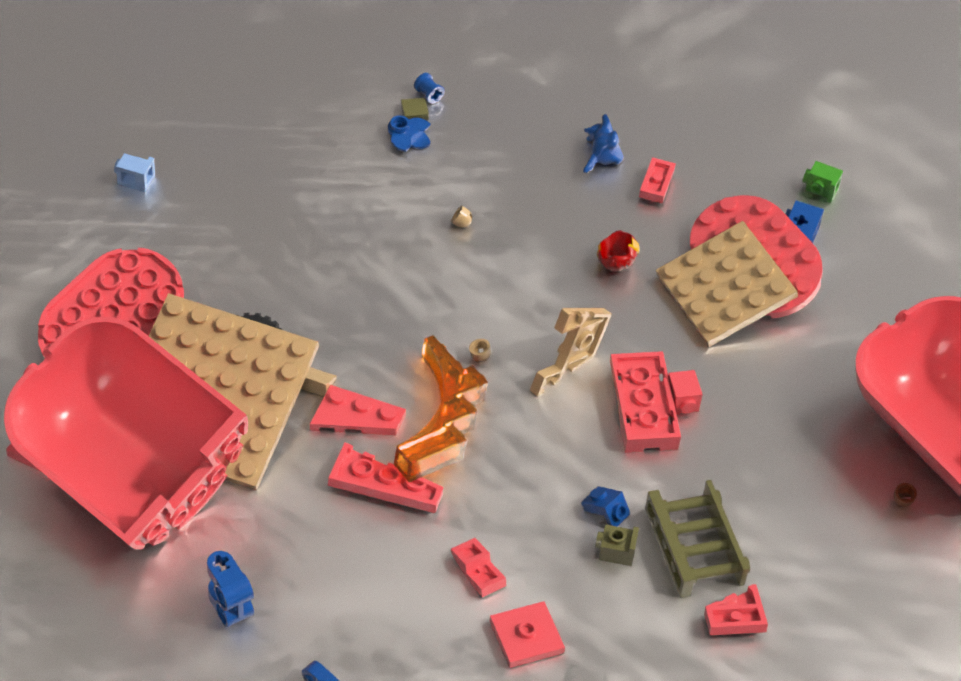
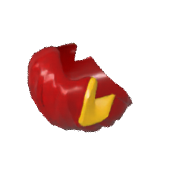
M618 230L600 242L597 258L604 268L613 272H622L631 267L635 262V258L639 254V244L633 235Z

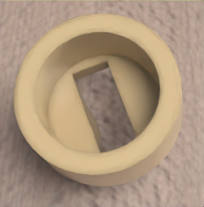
M461 205L454 213L451 223L457 227L466 228L472 222V213Z
M476 339L470 344V354L475 361H487L490 358L491 347L487 340Z

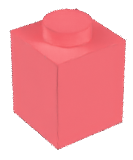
M695 370L670 372L668 377L676 414L698 412L703 394Z

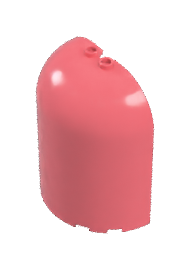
M940 296L926 299L908 310L900 311L896 315V323L893 325H889L886 322L878 325L861 343L856 355L855 371L858 387L870 407L961 498V297Z
M95 317L83 320L64 331L55 342L49 343L43 351V356L46 357L39 365L31 363L25 369L23 376L14 385L5 405L4 425L6 433L13 447L24 458L130 547L141 550L147 543L155 546L166 540L169 531L174 527L180 530L212 498L228 476L225 474L228 464L236 462L244 445L240 443L242 435L248 432V418L243 411L135 325L114 317Z

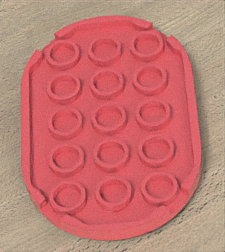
M749 195L726 197L710 205L698 216L690 233L691 250L744 221L797 290V298L765 316H771L772 319L791 315L808 305L818 293L821 286L823 267L817 248L789 217L772 202Z
M138 247V250L123 251L120 248L103 254L84 269L45 307L38 323V343L42 355L45 347L49 343L55 342L68 328L83 320L95 317H114L128 321L149 336L168 293L184 298V288L179 272L163 255L145 248Z

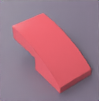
M476 538L451 548V554L461 571L482 598L506 587V577L491 563L490 553Z

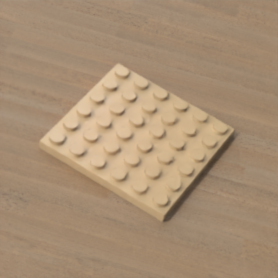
M168 293L149 337L247 415L248 432L242 435L240 443L244 446L237 461L228 464L225 472L228 476L225 480L258 490L317 353L319 343L309 338Z

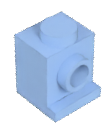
M124 153L121 159H117L114 166V173L117 174V184L146 192L155 177L154 158L149 157L146 160Z

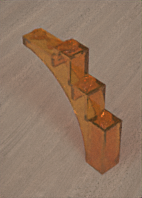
M434 335L424 339L421 357L429 366L437 382L440 405L434 417L419 433L396 446L394 466L408 482H412L463 459L467 443L464 434L474 430L478 412L475 405L485 400L488 382L483 374H480L473 365L464 369L461 363L455 360L447 351L445 345L440 343Z

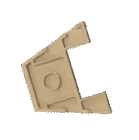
M562 308L554 328L561 334L567 332V335L557 350L559 355L555 364L536 373L530 391L536 396H540L544 393L543 387L548 383L555 385L561 380L563 373L567 369L573 372L595 356L612 314L605 308Z

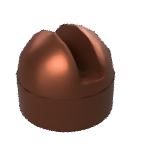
M901 483L894 491V500L899 506H910L917 497V490L912 484Z

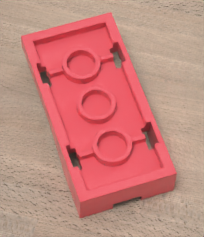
M663 351L611 354L610 366L618 402L620 429L625 453L644 452V448H659L660 451L678 450L681 434ZM660 374L663 375V381L659 379Z

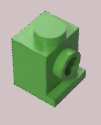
M815 161L812 169L807 168L802 182L806 183L805 190L827 198L826 202L831 203L839 189L843 170Z

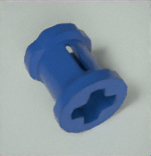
M429 73L419 75L413 85L414 89L417 92H422L426 96V101L431 104L440 101L445 93V88L436 84Z

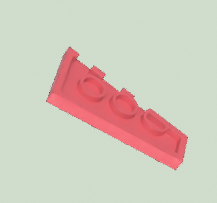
M346 442L328 478V486L431 513H436L444 488L414 473L409 475L402 473L398 466L390 462L387 465L375 460L374 455L366 451L363 454L353 450V445Z

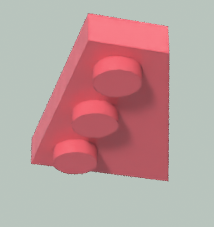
M330 385L310 422V430L320 431V428H334V432L345 433V429L361 430L363 434L396 436L406 416V409Z

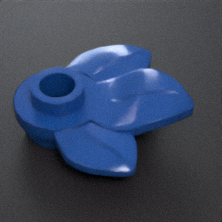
M401 115L394 116L388 123V132L392 135L391 143L402 152H407L410 147L414 149L427 148L431 143L424 131L430 127L431 123L422 118L408 119Z

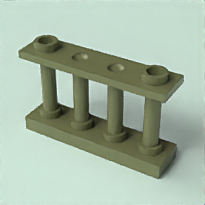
M706 480L703 495L670 502L662 499L659 490L648 491L645 510L680 598L691 596L694 584H696L697 580L734 573L739 586L745 585L747 574L750 573V562L742 554L723 509L720 491L715 490L712 480ZM706 506L710 518L676 524L671 521L669 513ZM715 528L720 540L685 546L680 544L678 535ZM725 551L729 560L728 563L694 569L689 566L687 558Z

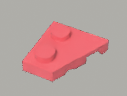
M756 584L748 586L747 592L739 596L733 593L726 596L722 601H716L705 606L704 616L709 635L767 632L768 623Z

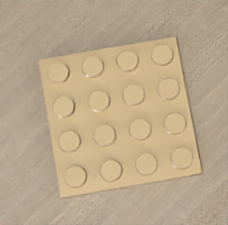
M744 221L656 269L658 278L708 347L798 297L797 290Z

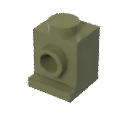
M605 524L604 532L598 531L595 548L600 549L599 560L632 566L639 527H633L632 530Z

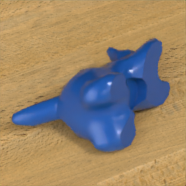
M607 114L602 115L601 124L597 123L584 129L589 134L586 140L593 142L592 155L583 169L584 173L593 170L597 162L605 166L610 164L619 165L624 159L619 146L620 141L617 132L613 131Z

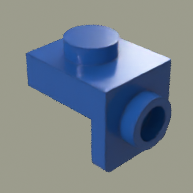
M598 486L581 502L584 511L605 516L607 524L611 526H619L630 515V510L622 491Z

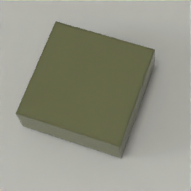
M425 98L401 99L403 116L408 119L422 118L426 121L429 120Z

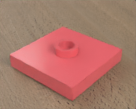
M544 601L490 615V624L509 668L564 654L565 646Z

